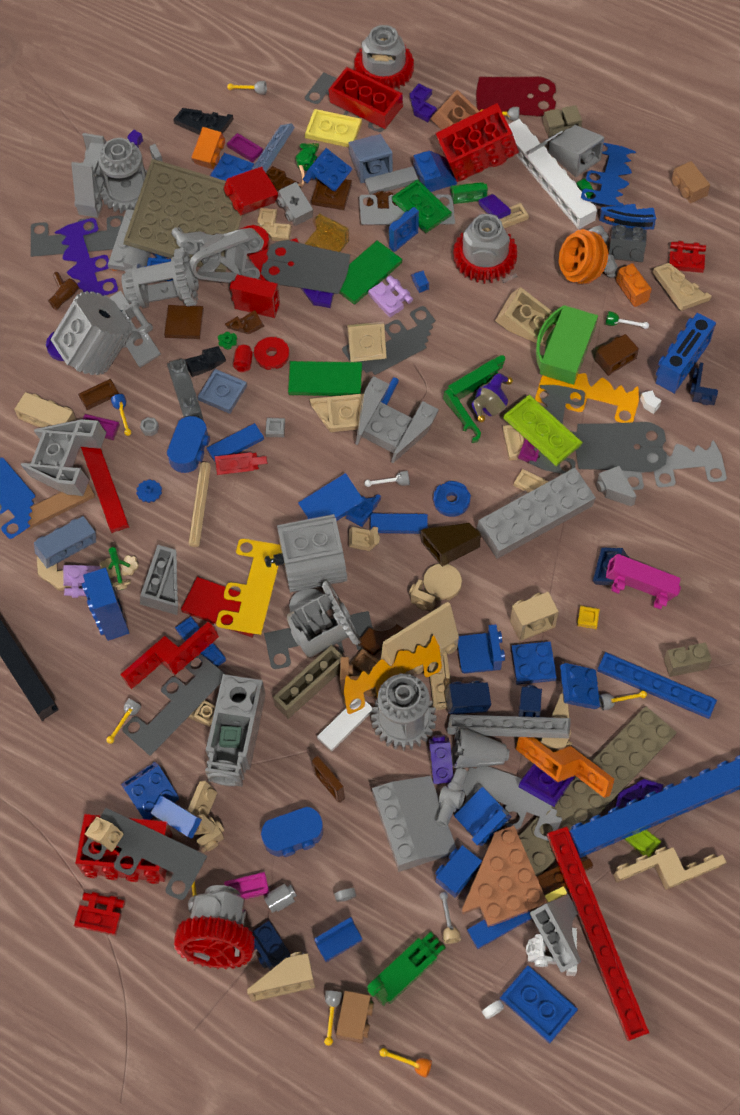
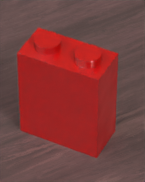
M262 166L227 178L224 185L225 194L229 196L234 209L238 211L240 216L274 204L278 197L276 188Z
M237 274L235 280H232L230 284L235 309L250 313L255 310L258 315L275 318L280 306L278 284Z

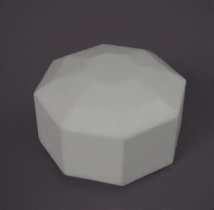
M147 417L141 421L140 429L145 436H153L158 433L159 425L155 418Z

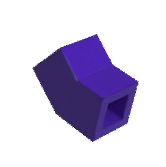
M133 130L127 136L129 142H134V145L138 148L143 142L142 134L136 130Z

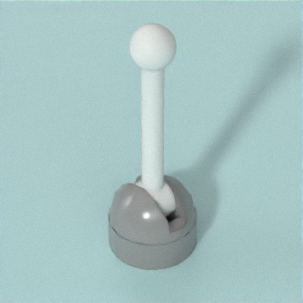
M408 470L399 472L396 478L375 481L366 480L364 484L366 487H370L373 484L396 481L401 486L410 485Z

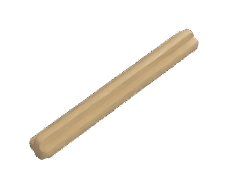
M208 462L200 464L189 537V545L191 547H198L200 544L211 469Z

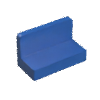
M352 917L319 935L314 941L325 962H328L362 942L363 939L355 927Z

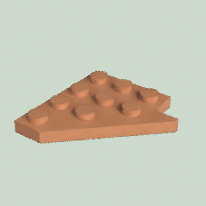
M515 826L494 833L462 908L463 914L480 908L488 928L538 909L547 903Z

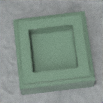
M221 726L219 746L240 748L242 727Z

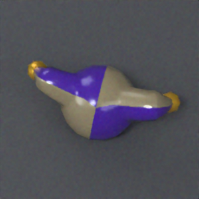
M498 373L493 376L489 383L482 385L477 390L475 400L472 402V408L478 416V422L482 423L485 421L482 411L488 416H494L506 407L508 398L502 391L501 384L502 382H506L507 385L512 384L513 379L511 377Z

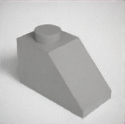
M620 466L599 473L596 485L599 492H603L605 498L628 506L635 504L636 494Z

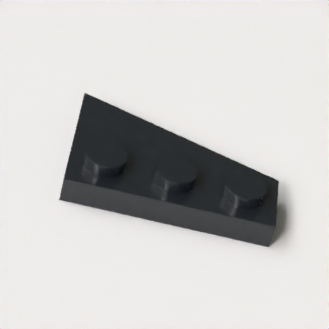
M182 108L174 118V124L199 135L202 127L216 130L223 134L234 118L231 114L222 116L217 112L208 114L203 113L202 110Z

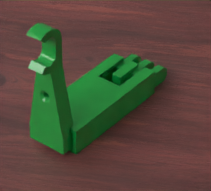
M504 355L490 360L450 384L444 392L443 400L464 424L463 431L472 429L476 434V437L472 439V443L479 441L481 431L473 422L460 400L479 389L482 385L489 383L493 376L498 374V371L503 368L506 359Z
M432 931L422 940L418 938L367 986V991L382 1006L386 1003L390 1005L437 961V956L446 949L444 944L439 946L438 949L435 948L440 942L438 938L431 943L429 942L434 936Z

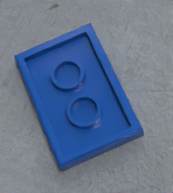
M346 473L298 502L308 519L334 514L336 521L365 504Z
M529 965L500 997L503 1003L549 1044L578 1011L572 1003Z

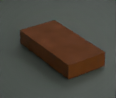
M108 379L79 393L78 396L86 410H89L110 400L113 396L118 395L119 392L112 380Z

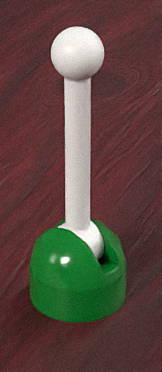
M608 311L605 325L615 326L621 322L641 326L644 329L649 328L648 322L639 323L620 319L619 315L615 312Z

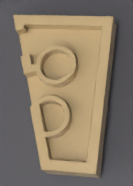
M670 263L658 266L652 272L680 311L710 301L712 297L709 293H703L699 290V286L696 283L692 284L686 280L685 275Z

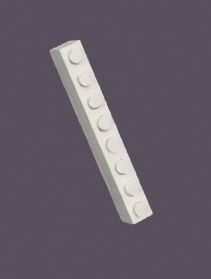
M520 119L508 124L519 151L515 155L577 229L595 221L597 213L595 204L581 198L582 191L577 187L576 182L570 179L566 171L558 165L556 159L548 153L546 147L543 146L533 153H529L540 142L529 131L527 125L523 124Z

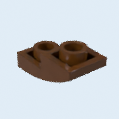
M274 166L266 172L277 191L297 182L288 178L285 171Z

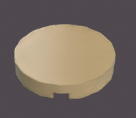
M436 564L430 567L424 575V589L427 594L434 596L435 600H450L457 596L461 590L462 578L459 571L450 564L443 567L440 564Z

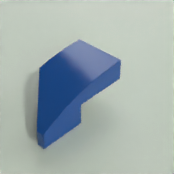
M375 495L374 498H365L363 496L365 504L347 514L346 519L363 527L380 502L381 495Z

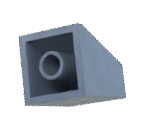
M381 134L348 142L349 155L360 184L365 183L367 178L393 172L392 151Z

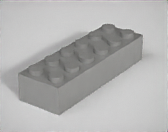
M573 468L479 520L477 529L496 559L589 509L593 506L596 497L577 469Z

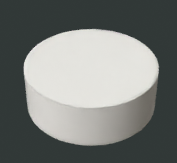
M498 1000L486 1007L482 1013L486 1019H490L504 1009V1005Z

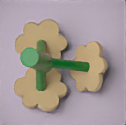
M111 547L108 550L111 558L101 561L100 569L106 567L110 578L113 576L117 577L118 581L112 584L116 587V590H123L127 588L128 584H131V580H122L121 574L123 576L133 575L134 571L138 569L139 564L136 562L137 558L135 556L127 555L124 561L119 559L116 548Z

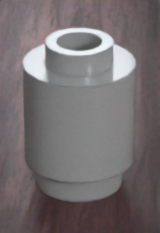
M284 883L269 892L264 900L273 913L275 911L279 912L294 903V897L297 895L291 885L286 886Z

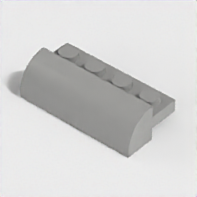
M126 209L108 262L109 269L125 271L138 263L142 267L147 266L148 257L151 256V252L123 244L134 210Z

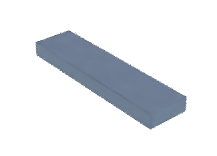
M292 123L279 126L251 170L261 166L265 172L268 170L295 127Z

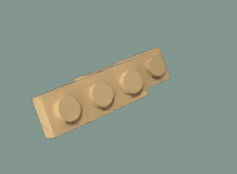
M666 847L656 850V855L648 858L647 855L637 858V863L629 866L628 863L618 866V871L613 876L616 883L655 867L665 890L723 866L726 860L723 855L716 857L713 854L704 858V863L697 865L694 862L685 866L684 870L674 847L668 850Z

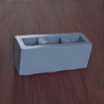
M84 516L72 520L62 528L55 529L47 536L38 538L34 542L35 554L48 569L96 543V532Z

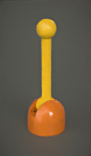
M382 1048L379 1052L382 1057L388 1056L414 1066L416 1073L422 1077L427 1078L429 1075L432 1060L420 1058L415 1062L390 1053L386 1048Z

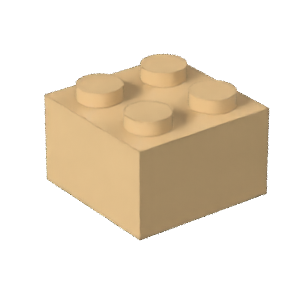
M549 592L537 593L531 599L526 601L519 600L512 606L510 623L519 641L555 628L559 611Z

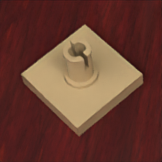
M384 322L347 325L351 362L386 359Z

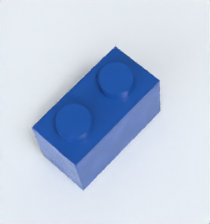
M463 845L459 850L455 848L448 857L450 861L446 865L442 864L435 873L437 875L436 883L454 898L458 896L482 864V860Z

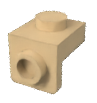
M352 527L349 530V547L371 551L379 543L378 527H373L370 531Z
M419 579L417 584H413L409 591L411 603L416 604L422 610L432 611L435 606V597L421 591L423 580Z
M99 817L95 818L85 833L88 838L102 844L110 851L114 850L124 835L115 825Z
M212 817L209 820L216 826L214 832L205 834L196 840L202 852L213 850L224 839L222 825L218 820L214 822Z

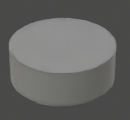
M355 888L336 892L334 895L337 902H343L355 898L356 892Z

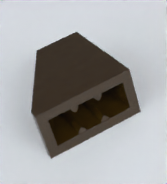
M471 523L424 528L421 530V543L442 567L480 548L481 533Z

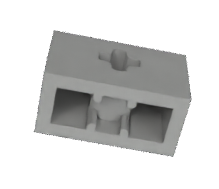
M297 182L278 191L277 202L281 208H284L288 221H292L294 226L313 217V208Z

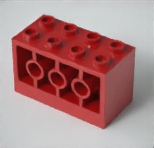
M498 103L435 133L457 182L480 173L484 169L519 153L513 133Z
M84 814L75 864L82 874H85V877L97 878V876H105L108 880L126 878V881L138 882L139 879L147 880L146 882L150 884H159V881L165 882L167 870L141 858L132 875H126L116 870L114 863L122 850L118 846L113 851L106 849L104 855L99 860L85 855L82 852L88 840L85 833L95 818H100V815ZM129 818L172 839L173 833L166 821ZM96 841L91 842L88 847L89 852L98 854L102 850V844ZM125 856L120 861V866L123 869H130L134 864V860L130 856Z

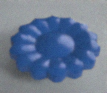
M155 480L143 481L136 488L138 498L147 503L155 502L162 494V487Z

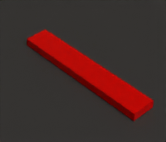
M81 447L110 532L114 533L129 528L101 448Z

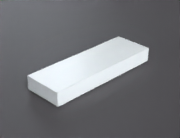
M355 699L350 704V708H358L361 705V700ZM365 701L364 708L352 714H348L347 709H345L317 736V739L332 752L372 713L373 707Z

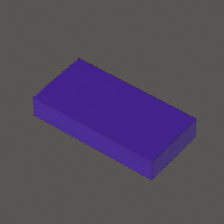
M494 194L478 200L479 205L488 214L496 215L499 219L511 214V209Z

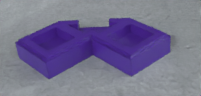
M418 83L410 93L411 106L414 116L429 122L430 118L437 112L436 107L426 102L432 95V90Z
M301 288L313 305L331 308L334 293Z
M643 779L628 789L621 791L618 794L615 807L621 809L634 799H638V801L645 799V796L653 791H656V793L662 792L664 784Z

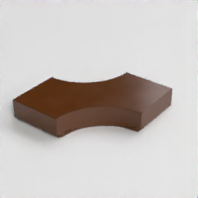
M398 624L386 631H376L369 628L360 639L361 643L358 645L372 655H376L382 650L385 640L404 628Z

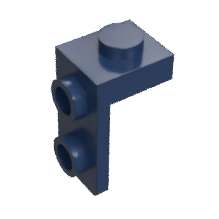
M700 362L699 367L695 368L693 373V379H696V382L692 383L691 386L692 402L702 403L703 405H715L718 390L700 387L704 364Z

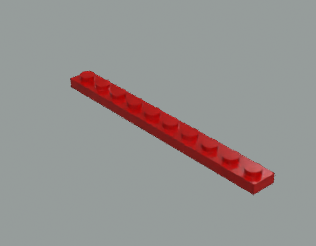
M568 827L547 833L548 840L627 1041L649 1034Z

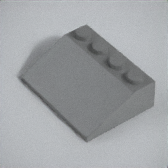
M431 776L394 781L372 788V795L398 872L449 856L453 852L456 845L449 826L443 828L438 826L436 822L441 810V804L439 803Z

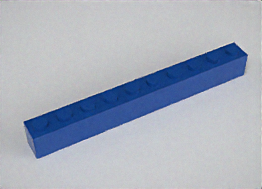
M740 755L735 758V761L730 763L724 761L718 764L716 769L711 770L708 768L701 771L699 776L695 778L692 776L686 777L676 786L674 783L667 785L663 788L662 792L656 793V791L647 794L643 800L638 801V799H634L628 802L624 808L615 807L603 817L596 815L589 820L590 822L584 825L582 822L575 824L571 827L570 835L579 857L582 858L740 790Z

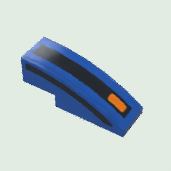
M635 204L601 207L599 220L613 226L624 225L626 228L641 227L644 230H651L655 227L656 215L654 207L636 209Z

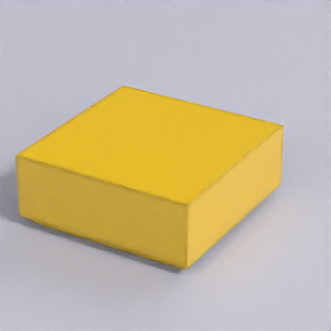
M580 606L577 626L597 629L600 609Z

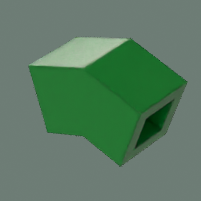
M585 179L576 182L577 187L581 191L583 189L594 190ZM586 192L585 194H586L587 198L589 199V198H591L595 193H593V192Z

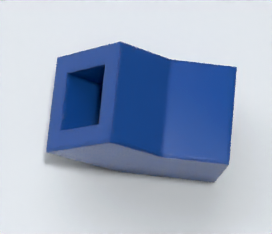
M424 270L411 274L414 285L419 293L429 290V282Z

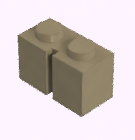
M576 105L562 108L561 111L555 109L544 112L543 125L548 138L560 131L564 132L566 129H570L574 125L581 127L582 118Z
M705 642L690 645L687 650L685 647L667 650L664 661L669 677L707 670L712 659Z

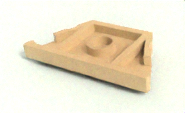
M364 394L310 399V405L330 432L358 430Z

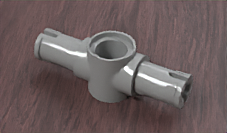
M456 768L452 782L441 790L439 797L441 810L436 821L440 827L447 828L453 812H456V809H461L465 798L463 785L468 774L465 769Z

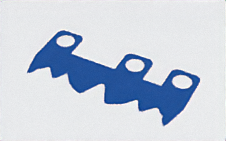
M603 143V145L608 147V150L602 151V154L609 155L605 173L589 170L586 176L587 181L602 184L601 190L583 189L581 198L605 205L623 206L624 204L616 199V197L623 194L617 190L627 187L629 183L620 178L619 175L632 174L631 169L624 162L631 161L626 155L637 152L623 146ZM590 174H599L601 178L599 180H592ZM593 192L596 197L588 199L585 197V193Z

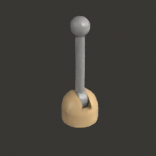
M442 892L440 899L443 900L448 926L443 932L444 943H457L461 940L460 932L451 924L447 904L448 894Z

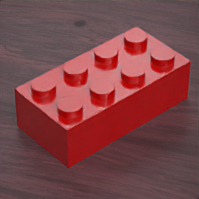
M349 67L344 69L329 88L330 103L384 129L388 127L403 107V93Z

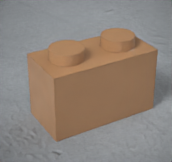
M692 161L675 168L673 171L672 183L678 187L682 196L689 203L708 196L710 184Z
M350 991L344 992L336 1032L338 1039L363 1043V1039L368 1038L370 1025L366 1023L368 1015L372 1016L374 1008L370 995Z

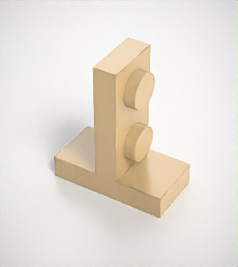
M206 781L199 782L187 810L202 819L194 835L213 833L216 827L207 817L217 792Z

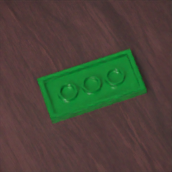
M378 240L375 241L349 264L347 276L339 293L355 305L368 294L370 289L378 285L401 265L403 259Z
M290 361L289 395L344 396L361 394L362 362Z

